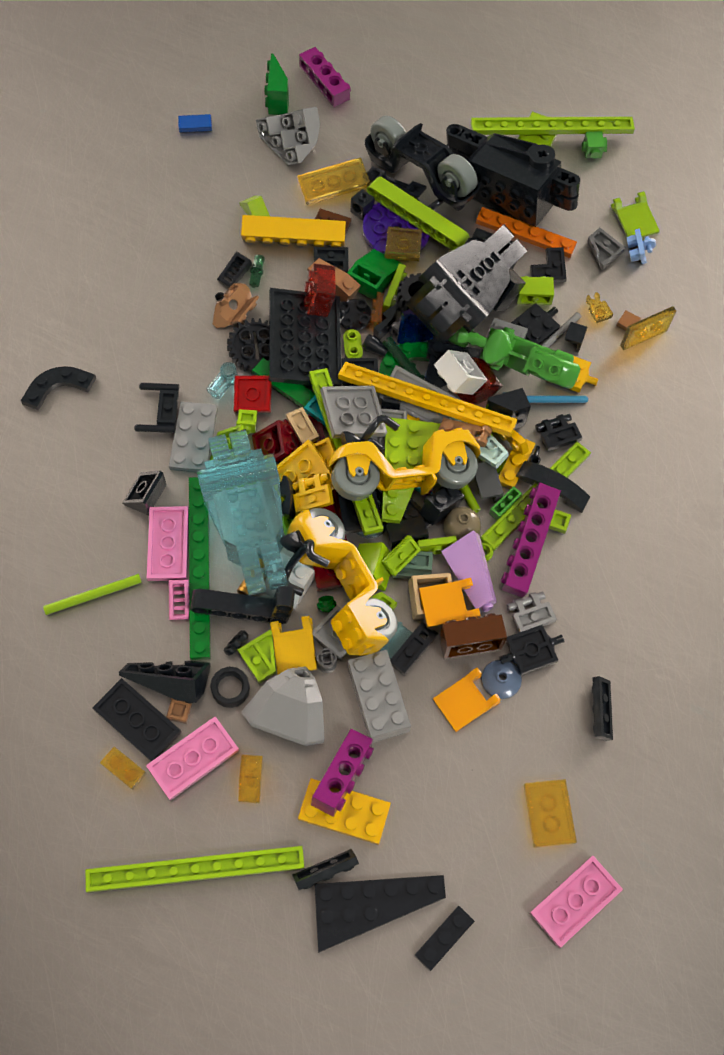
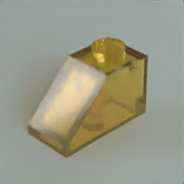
M241 756L239 802L260 803L264 765L263 756Z

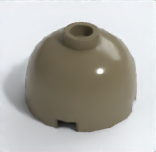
M467 507L452 509L444 519L443 530L445 537L456 536L458 541L473 530L479 535L481 522L477 513Z

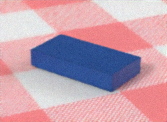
M211 114L178 116L179 132L212 131Z

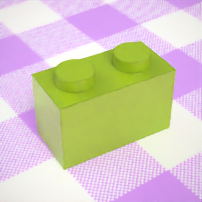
M521 277L526 284L516 296L517 304L533 305L536 303L537 305H552L554 298L553 277Z

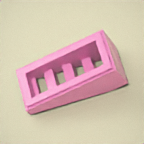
M169 580V620L190 619L189 580ZM174 587H184V591H174ZM174 595H185V598L174 599ZM185 602V606H174V603ZM174 610H185V614H174Z

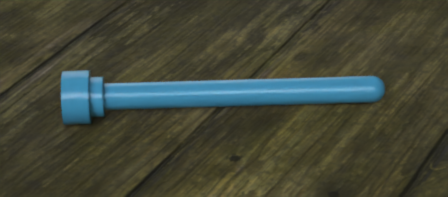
M527 396L529 403H587L589 400L587 396Z

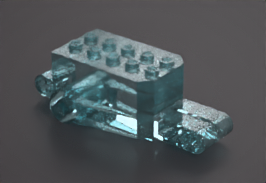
M246 429L229 433L232 447L230 450L225 434L208 438L213 460L205 461V469L196 471L204 504L224 543L227 558L229 561L241 566L247 592L251 596L267 592L264 577H267L270 590H275L280 586H288V581L280 554L283 546L279 541L284 534L280 478L273 453L263 455L262 449L251 450ZM259 558L262 559L263 568L260 566Z

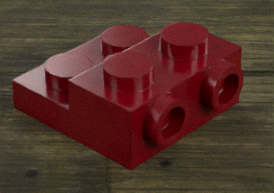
M277 420L252 435L258 469L263 470L274 463H280L296 450V445L291 439L293 429L288 423Z

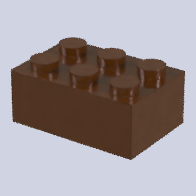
M494 613L487 614L482 618L468 617L464 621H446L445 624H442L439 634L443 659L502 650L507 639L502 614L496 615Z

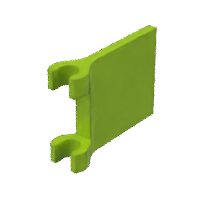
M644 191L637 193L638 197L635 198L636 204L622 207L620 198L613 199L614 203L611 204V208L617 214L626 237L635 235V230L639 228L642 237L660 232L648 206Z

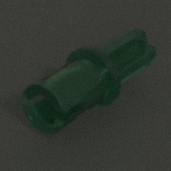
M262 255L254 256L253 266L250 268L249 285L252 288L259 287L261 276L264 274L263 264L265 257Z

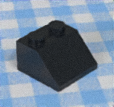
M523 388L489 397L486 404V409L516 418L517 424L515 428L525 425L531 408Z

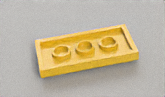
M310 778L298 816L299 821L379 845L391 805L390 802L352 791L350 794L346 793L344 797L346 802L341 812L337 810L334 817L311 806L312 796L321 781ZM337 788L330 789L331 792H339Z

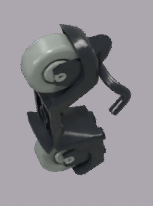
M382 116L371 126V133L365 138L364 144L371 161L391 173H396L408 162L422 168L434 195L438 198L428 205L429 208L435 210L445 202L457 211H460L477 195L481 184L477 182V176L472 165L464 157L453 154L447 145L422 132V123L414 126L406 133L403 126L391 116Z

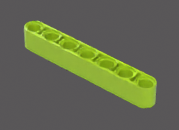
M377 177L366 189L375 198V201L452 251L464 245L468 238H470L465 230L383 177Z

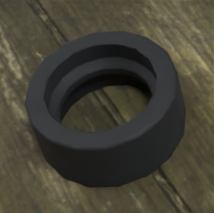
M237 667L221 668L211 679L210 688L212 696L223 707H237L245 702L249 696L250 686L248 677ZM235 676L242 683L240 694L231 699L221 696L218 690L220 681L225 677Z

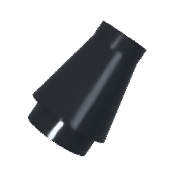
M370 334L362 345L366 351L382 357L390 349L375 335L372 336Z

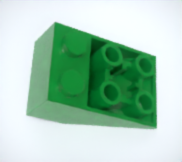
M271 53L270 60H267V71L269 72L266 73V83L268 85H265L264 95H267L265 97V107H268V114L282 115L288 113L289 108L288 78L275 55Z
M373 249L358 259L347 273L361 285L358 292L377 301L393 280L399 263H403Z

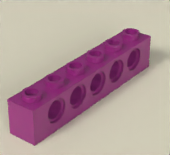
M539 483L536 488H532L529 495L531 502L526 505L523 513L526 515L525 520L521 521L518 527V532H520L519 538L516 537L512 548L515 549L513 555L510 554L506 563L509 566L508 570L503 573L500 583H503L501 590L521 598L528 593L561 490L543 483ZM537 503H541L544 508H540ZM531 519L536 520L539 525L533 524ZM526 536L531 537L533 539V542H529L526 539ZM520 553L526 554L528 559H523ZM514 570L520 571L522 577H518Z

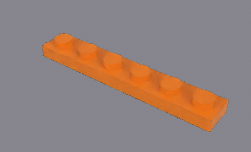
M482 207L476 219V224L497 231L505 224L515 235L513 238L543 249L563 247L564 256L571 258L577 241L539 227H534Z

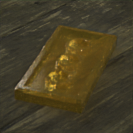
M361 157L297 176L306 205L358 191L370 185Z

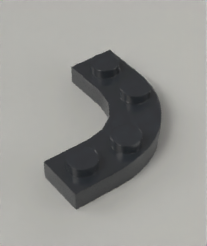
M62 366L49 369L38 375L31 382L21 399L22 405L39 410L47 395L53 389L61 386L74 387L88 393L96 380V376L75 367Z

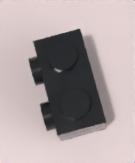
M442 486L434 495L430 494L424 499L423 502L425 504L420 514L433 526L444 519L452 509L459 507L465 496L458 489Z

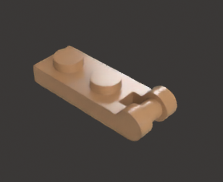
M443 418L438 429L445 432L456 428L469 430L480 447H486L487 438L492 433V428L489 426H477Z

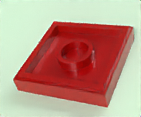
M235 376L234 413H239V409L257 410V413H271L272 382L269 381V376Z

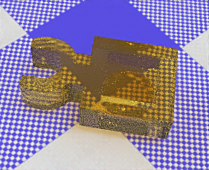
M595 292L594 299L587 295L586 303L590 305L589 312L596 323L613 317V312L607 302L600 301V294L598 292Z

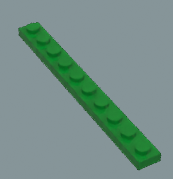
M189 477L190 660L211 659L210 615L198 614L190 610L193 590H210L208 477Z

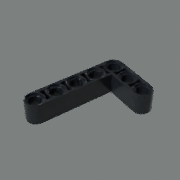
M280 586L276 589L273 599L195 589L192 594L190 610L198 614L265 623L279 621L281 624H286L293 611L295 589L289 586Z

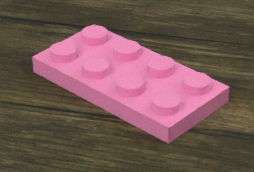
M188 506L150 507L147 581L187 580Z
M213 717L151 761L146 767L171 801L236 754L239 748L218 719Z
M591 856L529 914L557 947L561 948L623 889L598 860Z

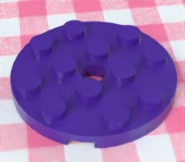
M379 202L372 206V209L368 214L366 213L363 220V236L367 244L372 249L391 258H404L418 253L425 247L430 237ZM398 226L401 229L397 232V230H394L393 227Z

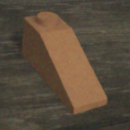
M320 258L307 269L333 295L340 296L341 302H348L353 299L361 286L348 273Z

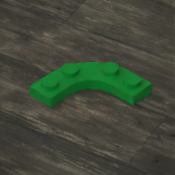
M406 342L395 346L382 359L379 373L390 376L395 365L401 367L409 361L429 362V359H426L428 342Z

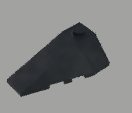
M169 661L159 666H154L153 662L127 663L119 671V676L177 701H185L191 704L196 703L204 694L211 665L208 662L185 661V665H173V662Z

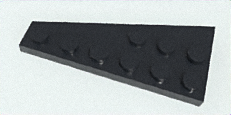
M444 875L315 884L318 953L445 899Z

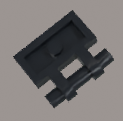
M561 414L551 420L545 419L535 425L537 431H546L542 432L540 437L547 451L582 440L583 437L576 423H567L572 420L570 414ZM556 425L561 426V427H558V428H555V429L552 428L553 426H556Z

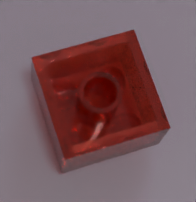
M314 263L312 271L309 270L308 282L305 281L304 292H307L304 300L307 314L328 317L336 296L335 266Z

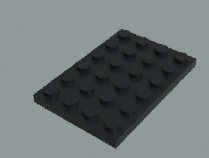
M270 287L269 381L312 386L309 371L327 368L333 386H342V380L338 379V374L341 370L340 296Z

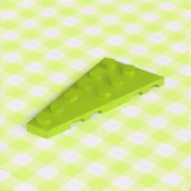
M391 418L400 426L397 431H394L385 424L387 434L384 437V457L394 470L400 467L413 469L416 466L422 465L423 446L432 434L438 431L441 423ZM414 488L382 491V522L400 524Z

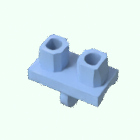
M639 228L635 230V235L626 238L628 248L638 246L637 249L629 250L631 262L641 260V263L645 264L647 263L645 250L651 253L652 249L656 246V241L649 236H646L645 240L642 241Z

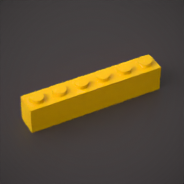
M242 215L241 237L247 243L262 241L264 244L279 242L281 245L296 243L298 246H306L307 244H314L315 247H324V245H331V247L345 246L346 221Z

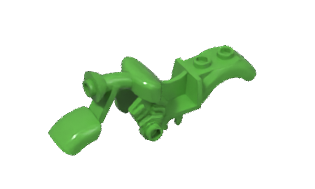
M462 327L448 339L449 342L463 348L467 347L468 343L483 348L480 358L490 364V368L497 371L505 364V366L529 376L532 374L567 389H571L575 385L580 373V366L573 363L574 357L572 354L558 349L552 350L518 337L514 334L515 330L504 327V330L491 328L488 338L479 335V333L473 330L467 333Z

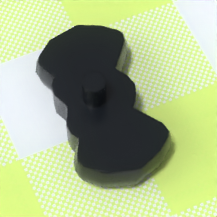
M245 630L239 631L227 644V647L224 648L226 655L230 656L236 652L237 648L242 647V642L249 636Z

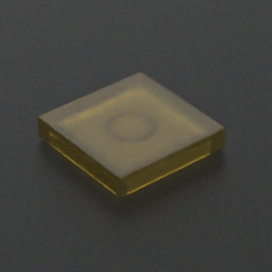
M388 227L385 258L419 262L422 230Z

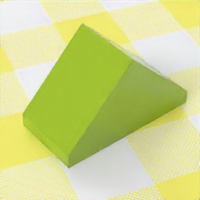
M252 196L239 202L247 215L270 216L262 196Z

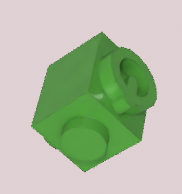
M602 131L586 132L582 142V152L585 153V158H602L603 152H607V138L603 137Z

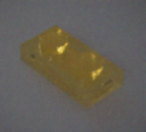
M113 747L100 762L102 766L132 790L147 774L116 747Z

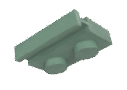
M420 551L392 578L410 579L415 575L432 574L433 552Z

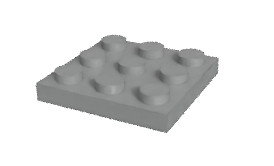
M374 386L322 387L320 390L332 438H341L343 431H348L358 437H362L371 422L377 416L382 415ZM381 423L371 437H385L387 434L385 423Z

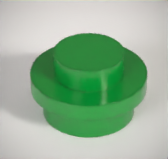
M322 596L318 599L317 608L322 612H330L337 606L333 596Z

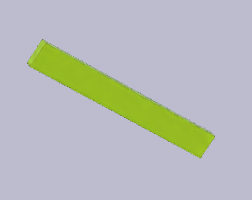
M576 442L550 469L568 478L590 456L591 452L579 442ZM534 483L480 537L481 542L490 545L493 552L519 527L520 522L525 520L526 515L523 513L526 505L531 502V498H529L530 492L538 484Z

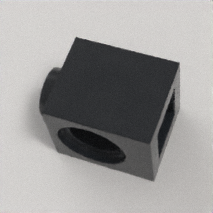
M361 189L351 198L350 212L363 221L366 213L368 214L372 206H374L375 198L364 189Z

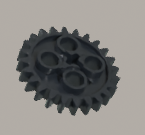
M252 318L251 323H249L245 319V325L239 322L238 328L233 327V333H229V339H227V351H230L229 357L232 358V363L238 362L237 368L244 366V372L249 368L252 374V370L263 358L269 361V354H263V352H269L268 320L262 323L261 318H259L258 322H255L254 318ZM253 332L256 333V337H257V347H258V355H259V359H258V360L256 359V354H255L256 350H255ZM248 337V338H250V339H249V340H244V339H242V338ZM250 353V354H252V355H251V356H246V355H244V354Z

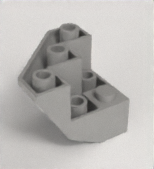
M317 107L256 120L259 137L287 165L301 163L317 143L320 128Z
M306 666L287 669L266 681L242 711L243 716L252 727L304 746L324 743L323 701L316 679Z

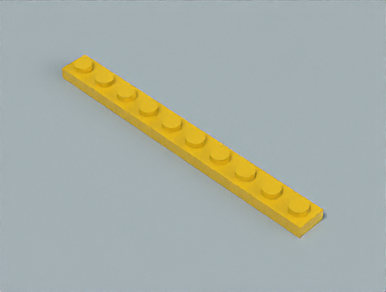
M348 362L344 363L338 374V379L357 386H374L378 393L473 425L489 426L493 432L511 437L517 424L516 418Z

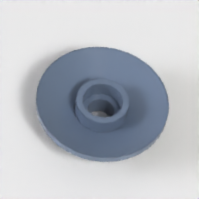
M500 660L489 663L484 668L481 677L485 691L491 696L497 694L500 699L514 696L520 689L522 682L518 668L511 662L501 664ZM501 674L505 675V676H506V679H505V680H501V679L499 678V675H501Z

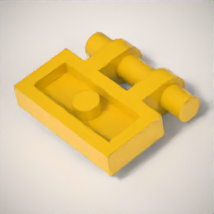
M318 473L308 479L301 478L298 482L292 484L294 490L300 491L293 494L295 512L297 514L306 509L323 508L334 504L331 486L328 484L323 485L325 481L330 480L329 473ZM315 485V488L308 490L309 486Z

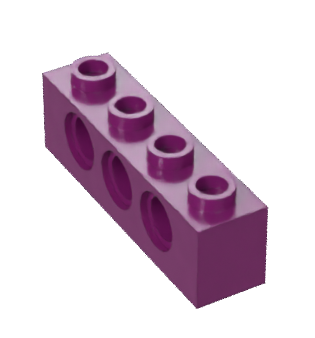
M313 47L299 54L300 68L333 107L350 100V85L342 79L340 73L336 72L332 64L324 58L322 52Z
M350 729L313 794L311 806L334 817L337 810L341 812L346 802L344 799L346 793L350 794L356 783L354 782L356 775L360 777L365 767L363 762L365 759L369 760L374 751V748H372V738ZM356 754L358 757L352 758L349 755ZM340 771H347L349 774L342 775ZM337 788L339 792L334 793L330 789Z

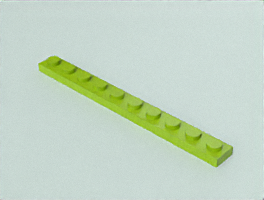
M633 117L471 118L470 122L471 130L483 135H492L494 133L500 135L586 134V132L602 131L603 134H633L635 130Z
M327 368L309 371V378L329 436L333 441L335 449L342 446L341 438H332L320 392L322 387L333 386ZM372 494L363 500H352L364 536L383 532L384 527Z
M303 846L85 869L86 892L91 893L305 869Z

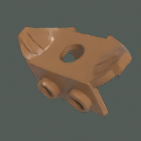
M233 283L224 293V298L217 301L212 324L216 328H225L239 322L242 323L247 317L246 313L256 307V301L259 299V296L252 297L250 288L246 284ZM231 300H235L237 303L235 310L229 307Z

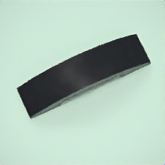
M373 166L363 176V180L369 185L377 177H383L415 199H418L427 189L426 185L415 181L407 184L387 177L386 171Z
M524 461L516 477L530 485L543 483L561 490L559 496L567 500L565 504L581 513L590 499V496L580 486L567 477L534 462Z

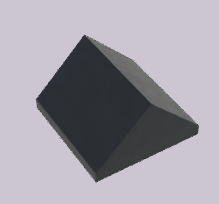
M162 471L141 472L122 504L149 516L150 507L155 506L167 485L164 473Z

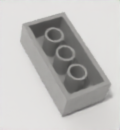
M383 650L348 660L347 668L368 737L372 738L373 742L410 732L411 724L388 651Z

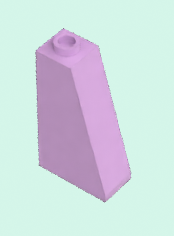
M473 530L441 552L458 580L472 579L473 586L464 591L475 609L479 608L480 613L482 611L485 613L494 607L493 605L497 603L480 536Z

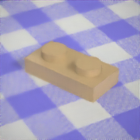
M303 407L286 414V419L301 445L308 439L312 443L319 440V435Z

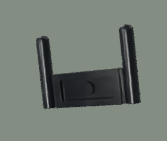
M140 383V390L160 391L157 425L136 424L134 430L136 432L175 433L180 385Z

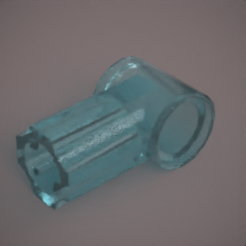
M226 362L221 366L220 373L206 388L212 397L220 399L227 389L234 385L235 376H238L236 366L231 362Z

